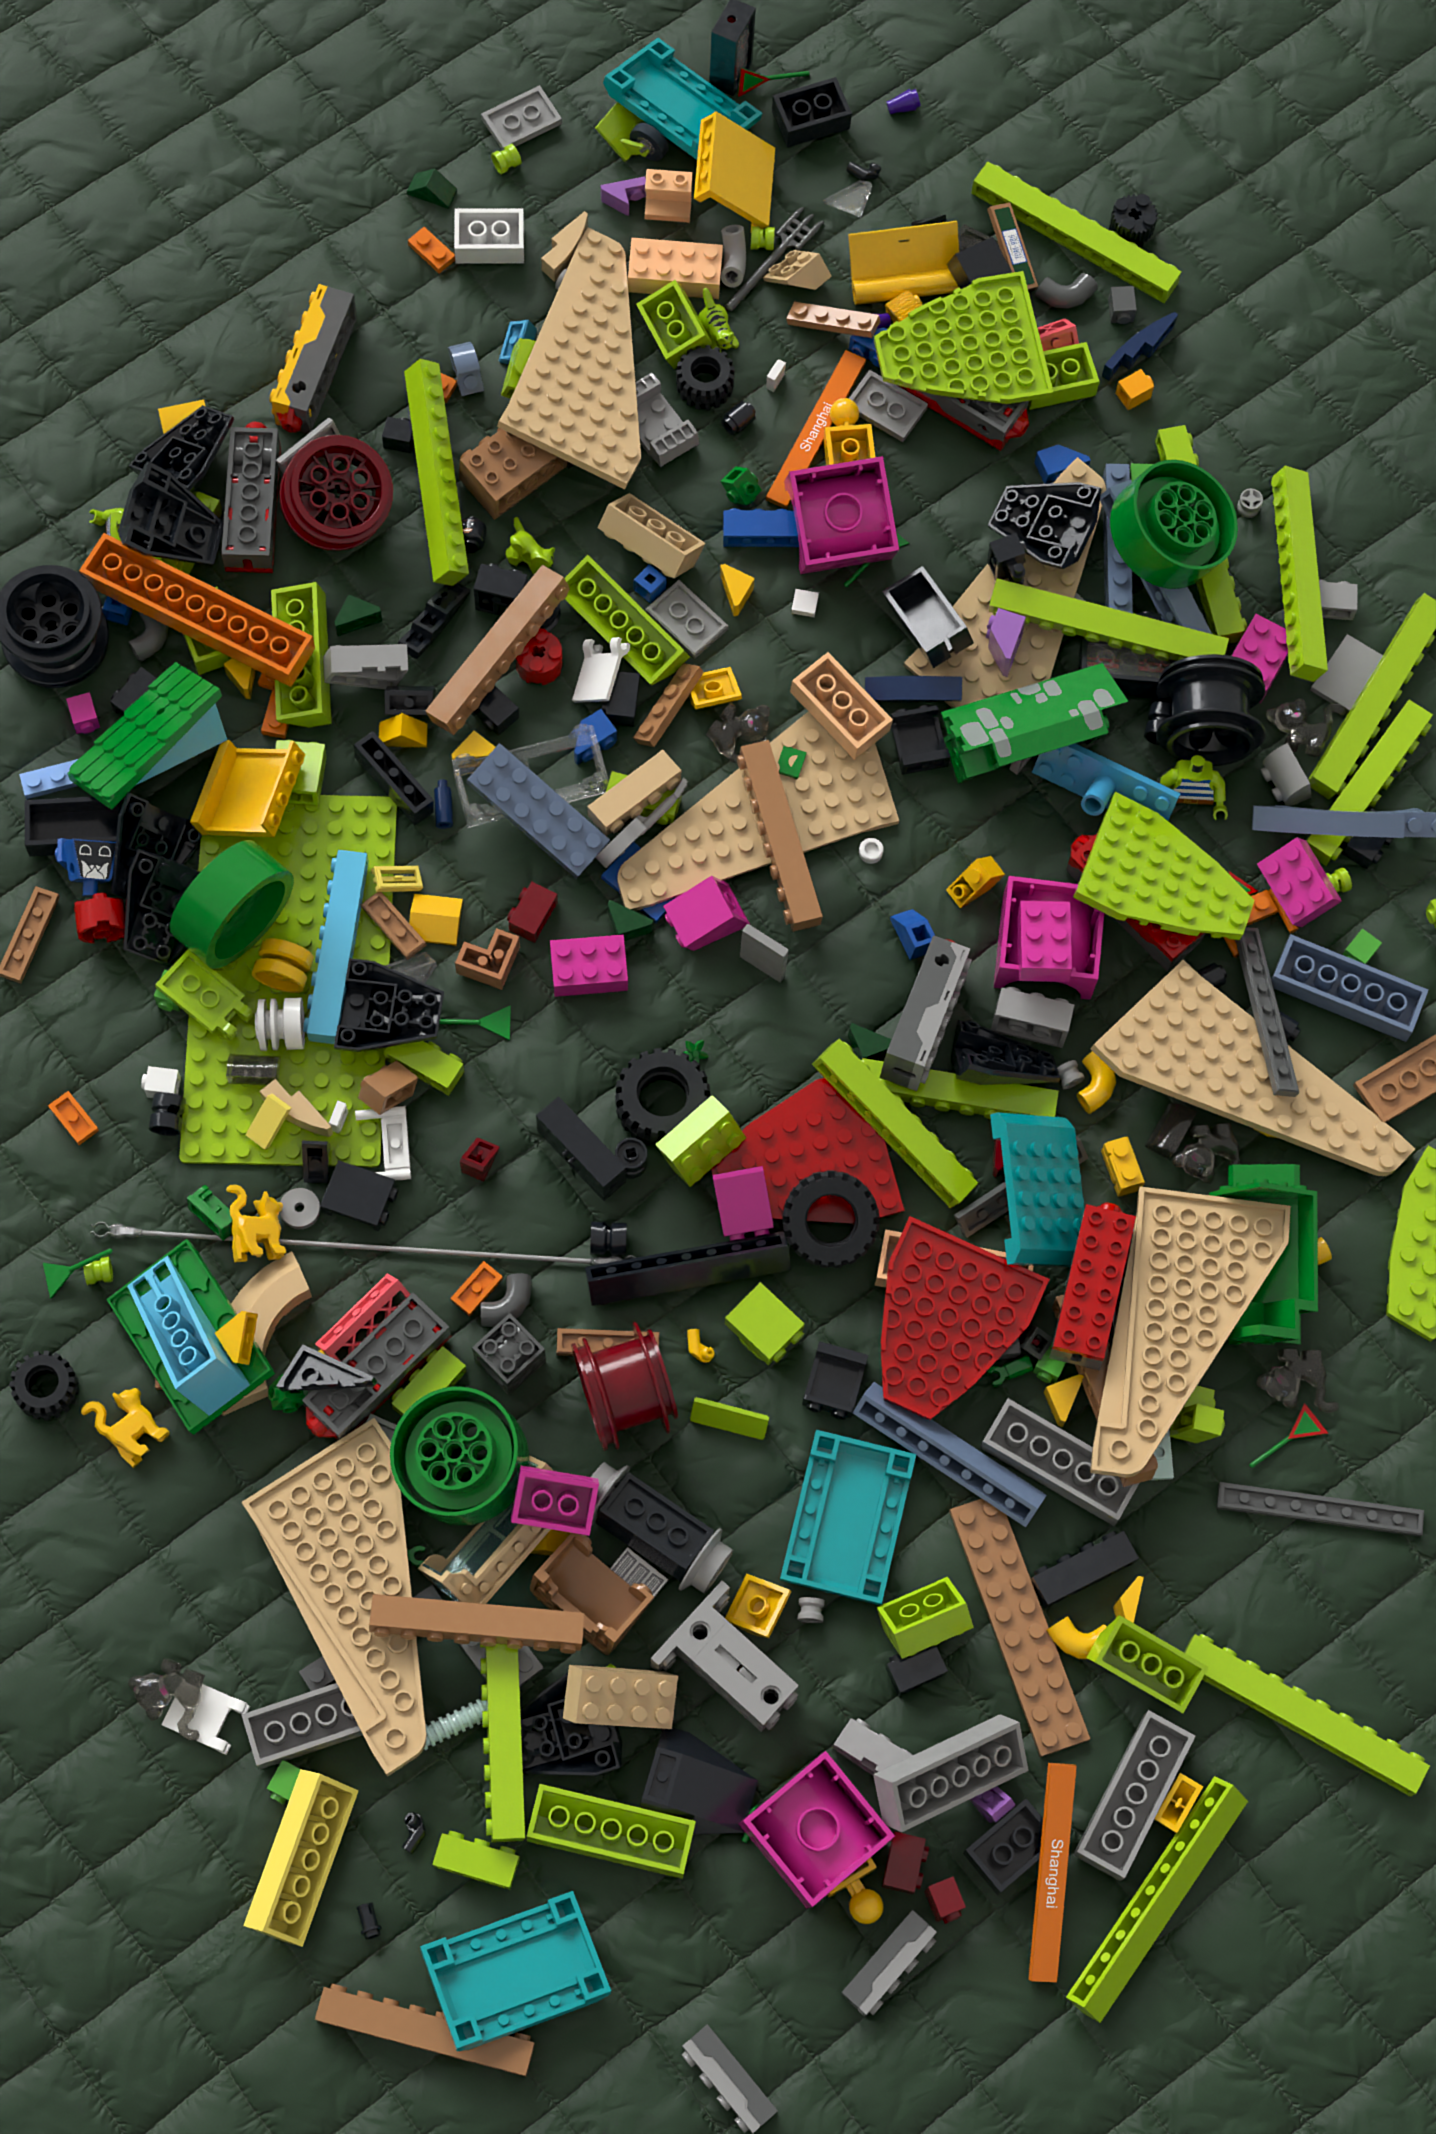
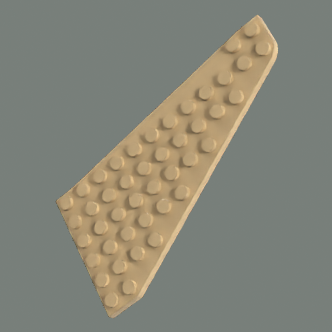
M588 227L577 245L511 400L501 416L497 427L625 489L641 460L626 255L620 243Z
M1078 457L1054 482H1081L1100 487L1101 494L1106 491V485L1102 477ZM1101 503L1099 504L1098 519L1102 510ZM1097 523L1078 562L1065 569L1041 564L1025 553L1026 563L1023 566L1025 568L1023 585L1075 598ZM988 564L953 605L954 610L967 626L974 644L958 654L950 653L951 658L935 668L930 665L919 648L904 662V667L914 676L963 677L962 701H944L952 709L1050 679L1064 635L1061 630H1044L1038 624H1024L1023 636L1008 677L1003 676L988 648L989 639L986 638L987 625L992 615V612H989V604L996 583Z
M809 711L770 742L778 771L780 770L778 761L783 746L807 752L798 779L779 774L803 853L860 833L899 824L897 811L876 744H873L854 760ZM797 755L789 758L788 762L791 767L798 757ZM737 769L622 864L618 872L617 883L625 907L633 911L642 910L643 908L680 896L711 875L724 881L772 864L770 857L766 858L763 844L766 843L764 836H760L758 833L757 822L759 819L757 813L753 814L751 810V793L745 790L743 778L746 776L744 770Z
M1184 960L1170 971L1091 1047V1050L1119 1077L1376 1176L1392 1174L1415 1150L1397 1131L1387 1123L1382 1122L1377 1115L1290 1046H1288L1300 1093L1296 1097L1273 1095L1255 1019L1201 977Z
M1139 1187L1137 1214L1092 1447L1090 1473L1127 1478L1137 1475L1145 1468L1289 1242L1291 1206Z
M373 1418L242 1501V1504L257 1526L369 1748L388 1777L422 1753L427 1741L417 1637L413 1640L403 1639L400 1637L401 1635L390 1634L389 1637H378L374 1633L369 1632L372 1594L412 1597L402 1494L394 1479L390 1465L391 1442L376 1419Z

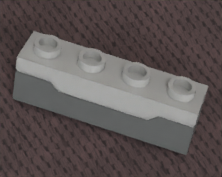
M912 1910L840 1995L854 2008L858 2009L863 2016H866L868 2012L874 2015L883 2004L880 1998L886 1991L891 1995L899 1986L901 1981L897 1978L904 1970L908 1974L919 1962L915 1957L920 1951L923 1950L927 1953L936 1942L933 1936L937 1932Z
M708 2024L682 2046L685 2051L681 2054L691 2067L695 2064L702 2072L699 2076L709 2089L714 2086L720 2094L717 2100L726 2111L731 2108L738 2117L734 2121L744 2133L749 2130L753 2134L778 2112Z

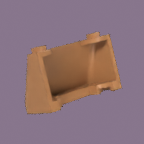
M571 1533L533 1575L530 1590L550 1610L585 1613L583 1638L603 1654L609 1655L650 1605L654 1596L645 1584L633 1583L630 1586L592 1554V1542L586 1535Z

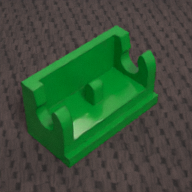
M204 1185L194 1194L187 1197L189 1210L220 1239L224 1241L232 1234L233 1221L230 1209L212 1194L209 1187Z

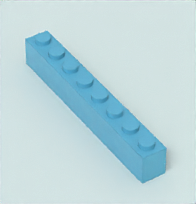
M338 850L337 858H332L331 872H334L333 881H328L327 895H330L329 903L324 904L323 917L326 918L325 926L321 925L319 940H322L321 949L317 948L315 963H318L317 972L313 971L311 986H314L313 995L309 994L307 1009H311L309 1018L305 1017L303 1032L307 1033L308 1040L312 1042L334 1044L337 1026L341 1024L347 989L345 980L349 958L353 959L369 864L367 853Z

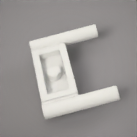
M406 1106L393 1107L381 1115L373 1109L355 1111L356 1121L381 1118L385 1172L375 1173L395 1179V1181L411 1179Z

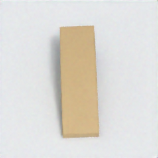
M585 211L552 238V250L541 258L542 271L554 282L564 269H568L577 245L588 228V214Z
M276 1079L260 1091L263 1101H265L267 1095L274 1094L291 1107L286 1117V1120L319 1135L330 1137L333 1134L331 1125L300 1091L290 1096Z

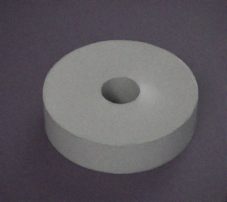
M295 1188L288 1191L282 1197L280 1202L283 1204V1209L280 1215L284 1223L289 1227L306 1229L318 1220L320 1204L312 1191L305 1188ZM302 1205L304 1206V1210L302 1212H297L295 1210L296 1207Z

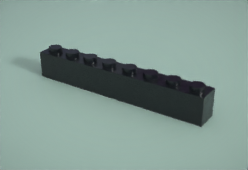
M784 1231L585 1267L592 1306L632 1300L633 1298L655 1296L672 1291L677 1292L694 1287H705L722 1282L728 1283L733 1280L755 1278L772 1273L778 1274L791 1270L789 1247Z

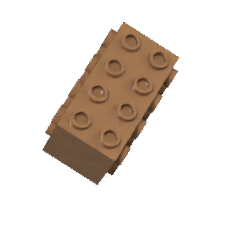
M498 428L497 433L493 436L483 438L478 447L473 450L469 449L460 457L459 480L495 520L567 466V461Z

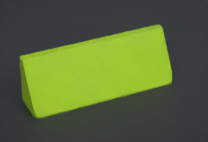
M696 1397L690 1421L763 1440L769 1417L764 1414Z

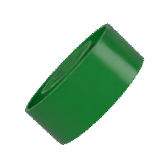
M1164 460L1146 469L1117 496L1110 515L1112 538L1123 561L1145 581L1167 589L1186 588L1198 582L1230 555L1235 546L1238 533L1236 512L1229 495L1222 485L1201 467L1182 460Z
M245 840L236 843L213 859L186 889L173 912L170 932L209 968L218 969L224 967L245 954L273 925L291 895L294 877L291 872L256 842Z
M447 1387L435 1390L421 1397L403 1414L392 1436L390 1465L399 1489L408 1500L427 1515L451 1525H474L499 1515L514 1501L520 1465L529 1467V1449L526 1437L519 1423L493 1397L469 1387ZM447 1425H451V1432L446 1436H442V1429ZM471 1427H477L476 1434L473 1437H467V1431ZM435 1446V1455L427 1458V1450ZM457 1448H461L462 1453L460 1457L452 1459V1452ZM486 1449L487 1456L485 1459L478 1461V1453ZM446 1470V1477L443 1480L437 1481L438 1472ZM467 1471H472L471 1479L468 1482H462L463 1474Z

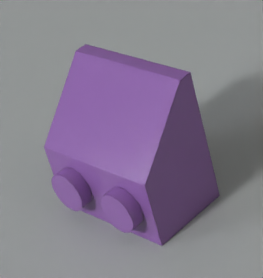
M998 608L996 615H991L989 619L986 638L989 639L988 648L1002 675L1008 677L1023 636L1026 617Z

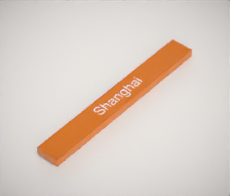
M845 350L766 496V501L787 510L791 503V498L788 491L785 490L784 481L789 471L810 468L823 443L825 427H832L833 425L830 418L831 406L838 399L848 397L866 364L865 358Z
M1048 1763L1029 1980L1035 1982H1057L1077 1767L1074 1764Z

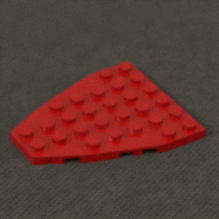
M825 1078L813 1081L747 1125L742 1130L746 1139L711 1169L713 1176L763 1166L773 1220H783L785 1202L791 1190L800 1183L799 1181L813 1175V1173L825 1172L827 1170L845 1172L859 1179L872 1193L879 1209V1218L904 1212L885 1140ZM828 1195L817 1199L811 1205L807 1214V1222L848 1223L854 1225L855 1216L851 1205L845 1199Z
M909 1216L888 1263L880 1342L883 1399L927 1420L933 1419L974 1386L1029 1327L1050 1279L1019 1265H1007L1006 1259Z

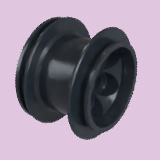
M42 565L20 572L4 585L0 591V642L9 665L23 679L40 687L63 688L80 683L98 669L108 649L109 627L102 611L100 597L95 587L86 577L67 567ZM50 603H55L52 607H46ZM70 612H77L73 616H67ZM29 616H35L31 620H25ZM29 638H36L34 641H28Z
M1219 654L1191 656L1167 666L1159 676L1156 695L1160 702L1172 703V716L1165 720L1157 729L1156 739L1159 745L1177 760H1191L1193 756L1199 755L1205 761H1210L1212 766L1232 764L1248 757L1264 742L1266 737L1264 725L1250 715V709L1263 699L1266 692L1260 669L1247 660Z

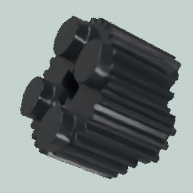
M1133 194L1132 196L1128 195V197L1123 196V198L1117 199L1113 207L1109 230L1116 232L1123 239L1135 243L1138 247L1139 245L1142 247L1144 242H1147L1153 235L1158 218L1157 209H1155V205H1152L1150 197L1145 194L1137 196Z

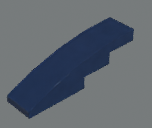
M1173 312L1135 334L1106 362L1102 377L1110 381L1121 365L1130 370L1141 354L1150 359L1175 327L1178 314Z
M865 677V691L875 702H961L963 677Z

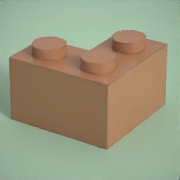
M496 928L487 950L464 942L455 962L456 973L502 990L520 948L519 936Z

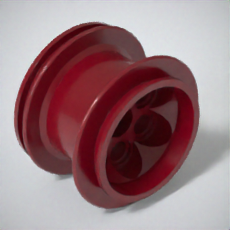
M636 1322L632 1324L634 1340L596 1352L591 1351L586 1338H582L583 1346L577 1347L575 1343L571 1344L587 1404L604 1451L608 1450L607 1445L613 1443L615 1449H619L617 1432L660 1419L665 1432L669 1434L668 1416L672 1415L674 1419L678 1418L674 1395L654 1334L649 1329L647 1330V1336L643 1337Z

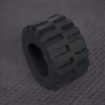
M705 345V348L696 346L694 351L692 349L687 350V355L683 354L680 357V362L677 364L676 385L680 398L683 401L687 400V405L690 407L695 405V409L699 410L701 407H705V410H710L711 406H714L716 409L720 407V402L725 404L727 397H731L732 389L734 388L735 369L731 358H728V354L725 351L720 353V348L715 347L711 349L710 345ZM700 373H710L717 379L704 383L696 380L694 376Z
M39 1351L33 1352L34 1357L30 1358L26 1355L23 1357L25 1360L23 1364L18 1362L15 1365L17 1371H12L11 1378L13 1379L10 1382L11 1394L20 1409L28 1416L32 1415L37 1420L43 1417L45 1421L51 1420L50 1416H55L57 1419L61 1417L60 1412L64 1410L67 1413L70 1410L68 1407L70 1403L75 1404V1395L79 1394V1388L77 1387V1384H79L78 1378L69 1362L59 1354L54 1353L52 1355L50 1351H44V1354H40ZM43 1374H54L58 1377V1386L51 1395L44 1398L32 1396L31 1385L37 1377Z

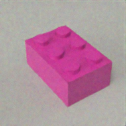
M1255 614L1232 656L1247 660L1260 669L1263 675L1266 695L1288 657L1287 636L1285 628Z
M1295 838L1257 863L1292 925L1303 927L1342 902L1309 844L1304 839Z
M1020 901L1018 911L1019 981L1069 982L1072 971L1070 902Z
M624 935L550 940L554 997L628 991Z
M520 1465L511 1522L590 1536L599 1488L598 1478Z

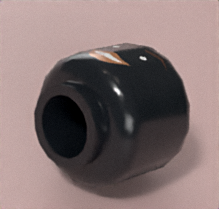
M476 517L462 519L466 553H475L485 545L487 527L484 522Z

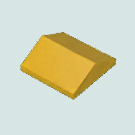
M731 667L704 672L689 694L691 704L695 709L742 699Z
M414 894L409 924L426 943L457 946L463 899Z
M746 1574L725 1619L732 1625L752 1635L769 1638L791 1591Z
M1138 1576L1113 1606L1116 1618L1120 1615L1134 1623L1144 1577Z

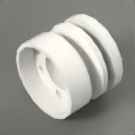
M302 997L285 998L283 1009H278L276 998L271 999L270 1010H267L266 999H258V1007L255 1013V1031L260 1050H268L269 1039H271L273 1050H278L280 1039H284L287 1050L304 1049L305 1032H303L304 1007Z

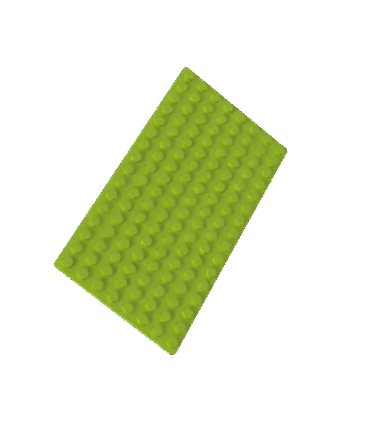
M320 795L319 806L288 803L275 837L202 835L198 871H202L213 859L229 847L241 841L252 840L292 873L294 885L284 909L262 938L234 962L214 969L245 995V999L242 1002L254 1011L252 1013L254 1016L248 1023L244 1022L237 1013L233 1016L229 1023L237 1028V1035L230 1041L218 1029L212 1034L189 1015L183 1095L186 1103L184 1114L182 1115L183 1124L179 1155L182 1163L303 1166L302 1141H328L330 1143L329 1166H336L338 1160L357 1167H378L380 1165L382 1142L381 1118L356 1121L355 1111L371 1109L358 1098L361 1090L360 1084L366 1076L373 1075L385 1066L384 1051L386 1047L363 1052L334 1049V1044L309 1041L305 1032L304 1049L287 1050L284 1039H280L278 1050H273L271 1039H269L268 1050L261 1051L255 1031V1013L258 1007V999H266L267 1010H270L271 999L276 998L278 1009H283L285 998L302 997L304 1020L305 1017L309 1018L311 1009H307L309 994L313 995L314 986H311L313 971L317 972L318 963H315L317 948L321 949L322 940H319L321 925L325 926L326 918L323 917L324 904L329 903L330 895H327L328 881H333L334 872H331L332 858H337L338 850L367 853L369 864L362 903L377 893L375 890L377 884L373 881L375 875L372 874L371 869L374 866H394L397 805L390 797ZM381 874V876H394V874ZM382 892L393 904V892ZM361 908L353 959L375 961L390 968L391 941ZM267 938L286 940L302 946L312 953L314 960L310 971L305 973L307 981L302 992L288 993L276 990L260 983L252 976L255 961L261 958L259 956V949L263 940ZM274 1079L278 1081L290 1096L300 1091L328 1123L337 1101L344 1102L347 1105L348 1114L341 1132H333L330 1137L300 1128L286 1119L272 1144L267 1149H263L245 1135L264 1103L260 1091Z

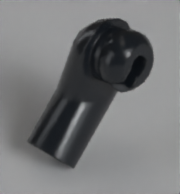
M850 162L846 171L860 180H872L880 176L881 166L871 163L869 169H865L854 162Z
M409 1812L404 1818L409 1837L402 1845V1848L413 1854L425 1837L426 1830L423 1818L415 1812Z

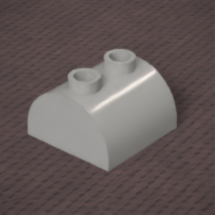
M1288 743L1271 752L1263 760L1264 768L1260 770L1266 782L1272 780L1276 788L1272 789V793L1277 802L1283 800L1286 806H1292L1312 798L1310 783Z

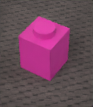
M90 692L66 699L77 734L91 733L95 729L100 728Z

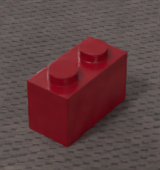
M531 881L529 887H524L518 898L520 902L516 908L513 907L510 910L507 921L509 923V931L535 943L558 904V894Z
M895 1831L893 1833L895 1837L892 1838L882 1887L913 1895L916 1888H921L924 1873H920L919 1870L921 1862L926 1863L929 1847L925 1846V1838Z
M954 1877L931 1885L924 1891L936 1922L943 1920L944 1924H947L962 1916L961 1912L966 1906Z

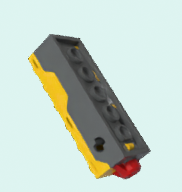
M318 284L316 292H312L310 295V307L302 315L301 329L295 332L294 346L292 350L287 352L285 368L280 370L277 388L272 389L269 402L272 403V414H274L275 424L282 426L288 432L296 433L300 431L309 434L314 428L357 320L355 299L352 293Z

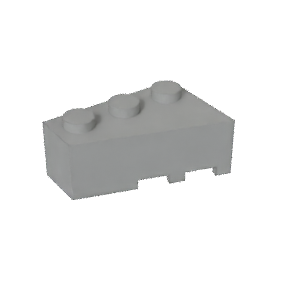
M407 644L330 646L323 656L324 683L376 689L397 686L408 671Z
M852 1718L849 1720L832 1747L872 1776L913 1756L907 1750L893 1744L885 1735L881 1733L878 1735L870 1730L871 1727L859 1718L856 1721Z

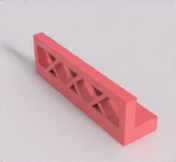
M1066 318L1038 327L1043 351L1079 344L1076 325Z
M387 1273L315 1345L319 1350L322 1349L327 1356L340 1361L335 1353L342 1346H349V1355L355 1349L354 1347H357L362 1342L355 1341L356 1333L360 1329H367V1337L374 1331L373 1328L376 1329L380 1325L373 1324L374 1315L378 1311H385V1320L398 1307L392 1306V1297L399 1291L405 1298L411 1294L398 1279Z

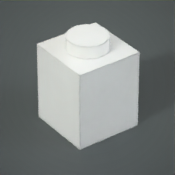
M148 1066L147 1074H143L141 1088L144 1089L147 1098H153L155 1093L161 1092L178 1094L181 1076L179 1071L175 1069Z

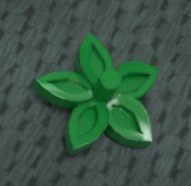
M703 1039L695 1045L690 1041H686L688 1051L683 1053L689 1055L690 1062L696 1060L699 1063V1059L709 1057L706 1052L701 1050L704 1046Z

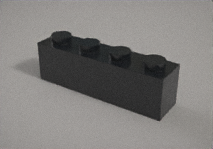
M373 731L354 744V757L414 826L434 813L433 798Z
M1112 1531L1102 1537L1103 1542L1095 1546L1093 1542L1088 1543L1079 1549V1554L1073 1557L1067 1554L1056 1560L1057 1565L1051 1568L1045 1565L1034 1571L1035 1576L1032 1577L1031 1582L1044 1609L1135 1564L1139 1558L1125 1532L1122 1531L1117 1534L1116 1531Z

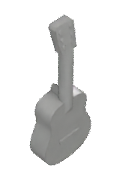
M683 777L673 795L666 798L648 817L638 815L595 858L607 868L619 855L621 856L625 852L624 850L633 841L643 835L674 805L687 787L688 781Z

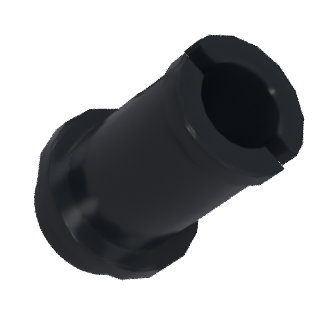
M372 1902L356 1907L363 1929L361 1935H364L366 1940L380 1936V1930L382 1929L381 1925H378Z

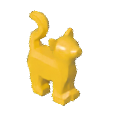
M229 1185L226 1191L235 1193L238 1197L230 1206V1215L233 1221L232 1250L234 1262H246L247 1252H250L252 1256L261 1257L263 1249L257 1243H263L269 1260H279L284 1257L286 1249L279 1242L281 1226L278 1220L283 1204L277 1202L273 1197H269L267 1191H264L262 1198L253 1202L259 1217L241 1215L239 1211L246 1205L247 1201L246 1192L241 1186Z
M137 1388L124 1390L120 1394L115 1392L112 1394L118 1407L128 1414L111 1427L105 1424L107 1413L101 1403L96 1401L86 1403L81 1409L82 1415H86L91 1411L96 1413L95 1427L97 1431L118 1449L121 1457L132 1468L136 1467L143 1460L141 1456L150 1451L145 1444L140 1445L137 1442L144 1433L159 1442L164 1441L170 1435L166 1428H159L156 1425L151 1413L141 1405V1392Z

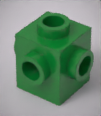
M736 466L720 481L727 492V498L734 504H751L762 491L758 484V478L750 472L749 468Z
M282 1374L269 1386L268 1398L271 1401L272 1410L292 1413L297 1411L303 1404L302 1400L308 1395V1390L280 1391L276 1385L283 1376Z

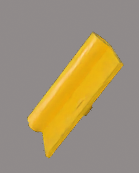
M957 221L848 234L852 293L855 305L891 301L907 290L912 295L916 294L918 297L953 293V290L959 288L946 265L959 252Z

